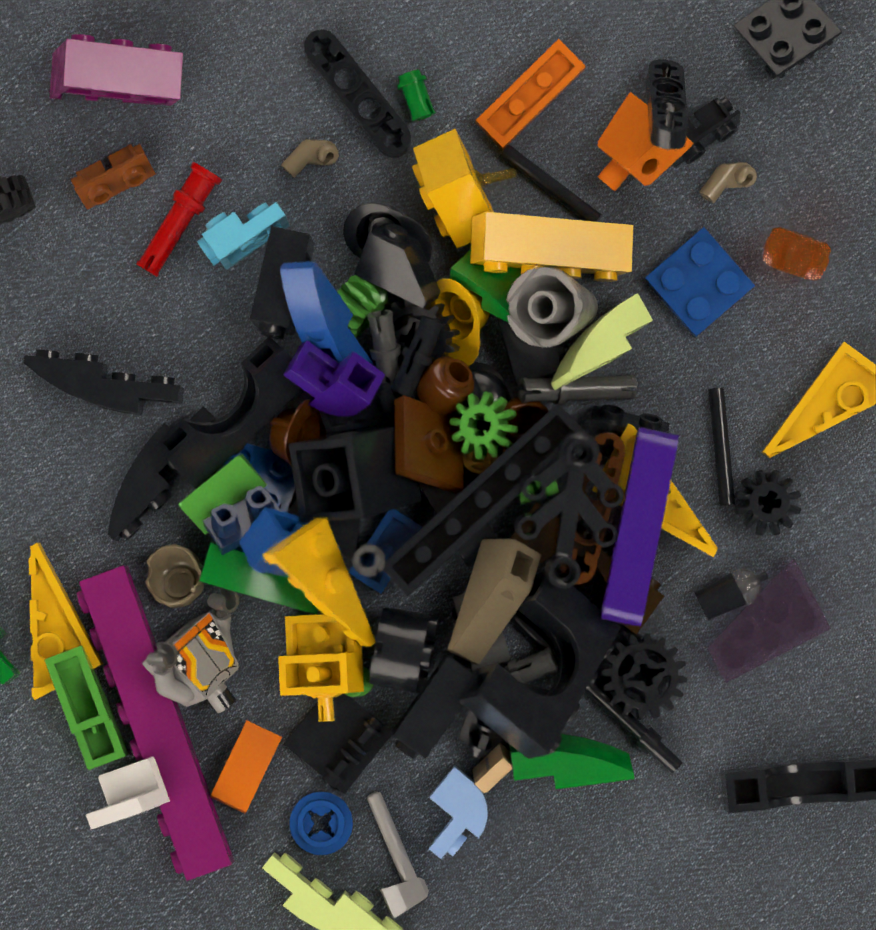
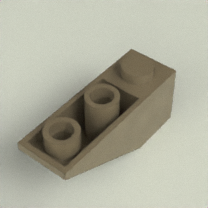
M482 539L447 649L448 651L474 665L481 663L530 593L541 558L540 553L515 539Z

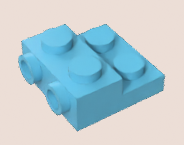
M277 202L271 206L263 203L253 209L247 215L249 221L245 224L241 222L235 212L228 216L223 212L211 219L205 225L208 230L202 234L203 237L197 243L213 266L221 262L224 268L228 270L268 241L271 226L288 228L290 226Z

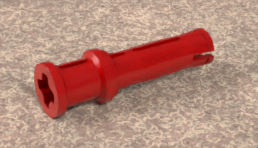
M192 162L190 166L192 171L182 188L175 190L173 193L174 197L172 200L175 201L174 205L142 257L136 263L156 277H158L160 270L195 214L199 216L200 212L203 213L205 210L203 204L213 187L220 185L222 182L221 178L195 162Z

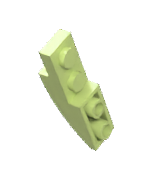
M274 852L262 867L292 892L283 906L318 930H404L390 917L386 916L381 920L370 911L374 905L358 891L351 895L345 890L336 902L330 898L333 891L317 878L310 882L300 873L303 867L287 853L280 857Z

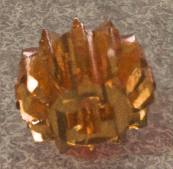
M777 227L773 228L770 236L767 237L762 258L768 266L807 280L816 281L820 280L824 270H827L831 248L826 242L787 228Z

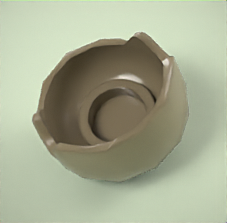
M177 544L161 546L147 559L148 577L145 583L149 592L158 603L173 609L192 604L202 593L205 583L199 580L203 565L191 550Z

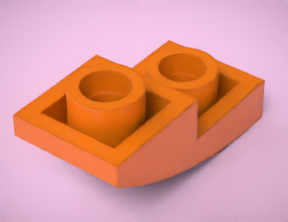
M246 720L210 798L246 814L282 737Z

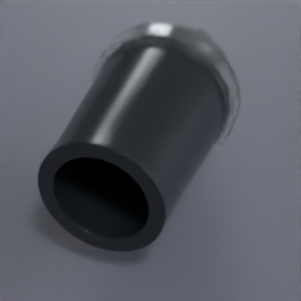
M733 569L726 576L694 593L709 621L744 605L749 606L753 604L752 601L757 599L761 591L760 582L768 579V575L766 572H763L756 576L749 569Z

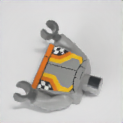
M224 588L221 589V595L213 593L208 597V606L215 609L212 613L209 611L189 620L166 642H158L156 644L157 650L150 653L146 660L142 662L143 666L154 676L158 694L186 707L207 699L217 713L223 712L236 701V698L224 682L238 670L239 666L234 656L230 633L231 613L238 607L239 595L235 591Z

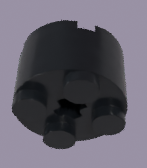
M384 607L376 635V648L372 658L369 683L422 694L426 689L429 671L422 670V668L428 669L429 665H431L435 642L428 641V638L435 639L438 616Z

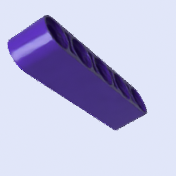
M638 428L617 530L618 538L614 545L602 605L601 619L641 626L679 438L677 434Z

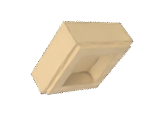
M501 743L472 769L474 785L483 793L488 792L512 769L510 751Z

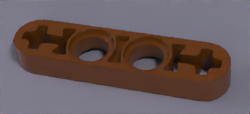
M603 432L594 437L597 444L603 445L606 439L614 440L613 447L619 449L618 455L610 456L607 468H615L614 475L610 476L605 473L611 482L618 485L625 457V445L618 435L612 432ZM600 452L596 461L599 466L602 458ZM584 473L582 491L604 520L608 522L611 508L606 507L599 500L591 499L587 495L586 485L590 479ZM615 488L609 489L608 495L605 497L606 501L614 499ZM578 513L577 522H578L579 519L582 518L579 513ZM607 527L600 530V540H604ZM576 530V542L586 546H596L594 553L588 550L585 551L584 563L590 565L588 571H581L576 583L583 584L593 577L602 546L597 544L592 538L581 537ZM578 547L573 548L572 559L574 561L577 557ZM560 563L562 574L566 571L565 563Z

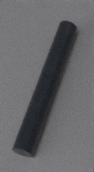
M508 144L499 157L584 221L597 222L602 215Z
M712 388L708 390L719 505H735L724 388Z

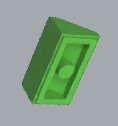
M239 454L178 505L199 529L207 535L208 532L204 527L203 520L211 516L212 509L222 504L232 506L244 500L248 491L257 486L265 488L267 484L243 454Z

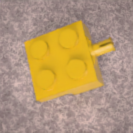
M324 614L285 616L287 656H278L280 696L308 695L312 698H318V722L335 721L333 697H338L343 693L364 692L362 646L356 640H351L342 631L344 626L333 616H325Z

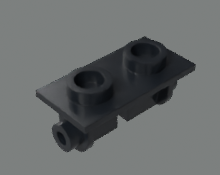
M726 97L720 100L715 98L694 113L695 118L701 124L698 128H695L688 119L687 138L694 144L673 163L675 167L684 161L686 164L693 163L706 152L705 147L716 140L719 143L724 142L737 132L741 112L736 110L730 114L729 112L733 110V106Z

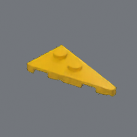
M843 342L761 453L771 458L875 405L876 364L846 342Z
M629 423L620 437L625 445V457L618 486L622 488L624 495L638 432ZM614 448L610 456H617L619 449ZM607 461L603 471L613 476L615 468H607ZM670 481L661 529L714 557L718 547L674 483ZM594 485L592 491L597 493L598 489ZM609 489L605 492V497L608 495Z
M315 518L263 554L269 564H277L289 575L288 581L295 588H300L304 592L305 597L325 616H333L344 626L342 631L351 640H356L360 646L370 647L376 643L327 518Z
M35 543L30 546L29 558L32 599L29 600L30 633L32 634L33 642L31 646V661H33L34 686L31 690L34 700L55 690L44 659L83 645L94 669L104 664L41 543Z

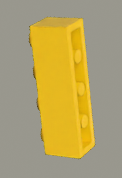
M484 212L472 217L470 264L484 265L485 272L505 273L508 272V267L521 268V274H523L527 270L539 267H552L565 272L573 279L581 278V273L594 274V280L601 282H615L618 275L632 272L633 225Z

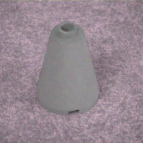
M539 267L527 270L515 280L507 297L510 314L507 315L509 325L517 337L529 345L538 347H553L565 342L589 325L595 319L598 312V303L592 292L565 272L552 267Z

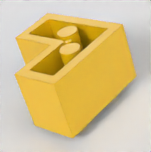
M453 129L414 147L413 151L417 164L412 165V169L421 186L419 192L427 209L430 210L435 207L438 215L434 216L441 235L443 238L450 235L458 249L471 243L472 217L484 212L494 211L477 179L471 158L456 129Z

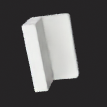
M150 757L99 775V782L108 806L88 813L86 817L90 828L94 829L170 802L155 758Z

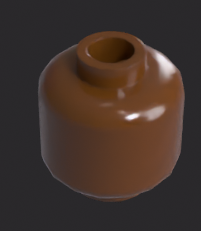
M443 356L434 360L425 369L416 392L419 400L428 404L433 411L440 415H449L457 411L455 406L458 403L464 404L467 401V396L474 392L475 383L472 372L467 364L459 359Z

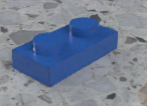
M393 509L386 513L366 545L371 544L380 548L386 562L423 527L396 509ZM370 554L365 558L366 568H370L375 564L374 554ZM354 565L348 572L380 594L383 593L391 580L383 569L377 575L370 577L358 573Z

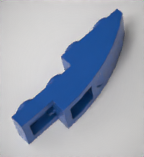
M283 263L280 268L283 288L294 326L302 344L308 340L338 363L354 351L375 366L347 327L353 316L352 312L317 263Z

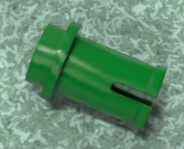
M420 69L400 75L398 77L400 84L397 85V88L403 91L412 116V122L424 120L435 115L436 111L432 106L424 83L427 80L426 75L422 76Z

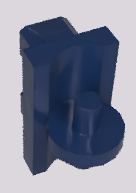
M262 486L255 487L247 492L244 500L232 506L222 504L212 509L211 516L203 520L205 529L214 539L222 555L241 546L239 541L265 507L281 511L266 488L264 489Z

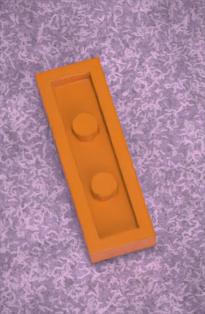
M558 39L475 120V123L504 150L586 69V65Z

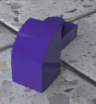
M308 340L299 346L284 373L285 377L312 395L309 405L324 413L341 417L356 415L370 405L386 375L354 351L338 363Z

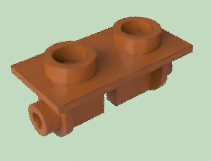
M140 143L135 146L129 144L123 149L107 156L112 165V168L105 170L101 160L80 171H76L77 176L73 177L71 182L87 210L108 202L111 197L131 187H137L144 183L146 179L156 175Z

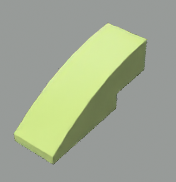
M638 293L601 316L578 337L558 366L551 382L554 390L599 369L632 349L626 337L653 321Z

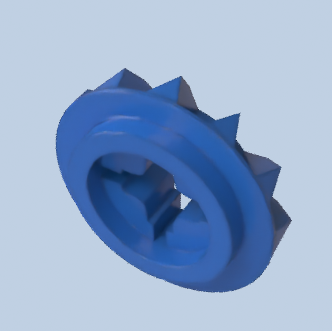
M313 792L298 801L290 816V831L293 839L303 850L315 855H328L341 849L348 841L353 828L352 813L343 799L330 792ZM311 810L314 814L317 813L319 816H323L325 813L328 814L333 810L334 813L331 815L328 824L335 835L332 836L329 832L326 833L324 830H320L310 836L309 833L315 822L308 811Z

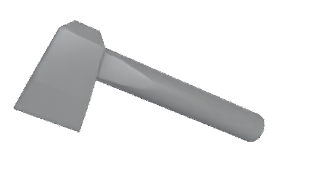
M377 791L369 794L367 801L402 881L380 890L390 915L394 919L427 898L429 890L425 880L417 877L381 792Z

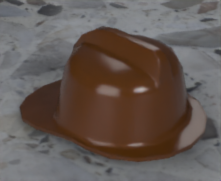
M311 399L304 400L298 408L283 410L269 424L271 428L269 441L272 452L288 462L291 467L289 443L326 436V430L318 409L309 405Z

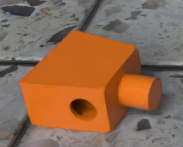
M630 92L598 140V147L611 158V161L597 177L614 192L629 175H632L644 186L650 185L694 143L686 138L685 146L676 150L663 149L652 144L649 137L648 105Z

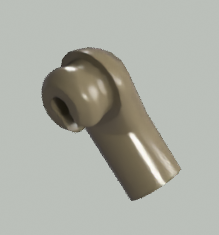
M307 139L302 141L281 163V167L295 178L307 164L333 165L338 160L339 151L331 141Z
M744 162L720 164L701 188L699 194L714 204L725 188L752 186L757 180L756 170Z

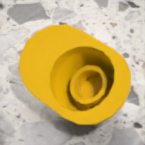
M440 279L437 281L440 294L438 299L431 303V307L442 303L445 305L442 315L444 317L454 315L455 319L449 324L450 329L460 330L459 335L452 337V343L460 346V349L448 355L470 366L479 354L480 330L487 323L490 313L481 309L482 296L466 289L459 282L452 279Z

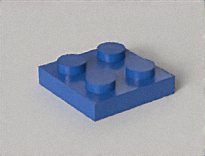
M705 227L644 278L646 283L694 338L755 286Z

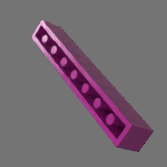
M123 565L79 581L82 590L76 592L83 613L87 614L90 612L95 625L94 628L90 629L97 651L104 650L108 665L103 666L110 688L117 687L122 700L116 704L120 718L124 725H131L135 739L130 740L134 757L137 762L150 757L155 758L170 802L160 805L162 813L157 815V820L163 836H170L175 851L170 852V856L177 874L184 873L186 881L232 865L235 860L213 799L210 798L211 794L179 705L176 701L158 694L154 676L142 664L150 653L157 650L129 567Z

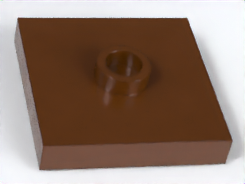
M407 396L395 399L396 474L452 493L464 490L463 453L461 452L463 441L455 442L451 438L455 432L460 431V427L450 425L451 418L461 419L462 416L454 413L440 415L433 411L428 404Z

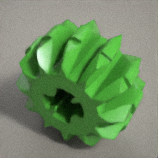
M356 275L351 276L337 291L353 314L347 327L355 338L360 336L366 328L370 327L367 315L374 311H382L385 308L389 295L385 289Z
M485 391L480 400L476 394H469L467 396L469 408L460 403L455 406V409L462 414L461 419H450V425L460 427V431L455 432L451 438L455 442L464 441L461 447V452L464 454H469L474 450L475 458L484 460L488 451L492 457L497 458L500 456L499 444L506 448H510L513 445L512 441L505 436L507 432H518L517 426L510 425L507 422L514 419L517 414L512 409L503 411L507 404V400L503 397H499L494 401L493 394ZM478 421L491 422L490 430L482 431L477 429Z

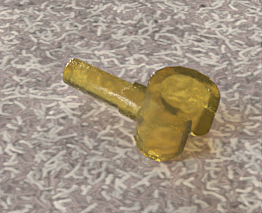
M515 168L483 174L475 170L483 189L487 184L517 177Z

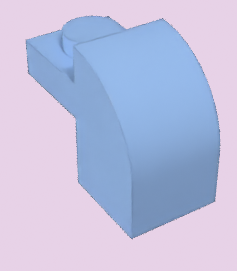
M454 765L429 796L431 800L452 816L429 845V850L440 859L447 852L453 856L467 839L462 834L466 828L479 838L487 822V804L483 792L474 785L473 779Z

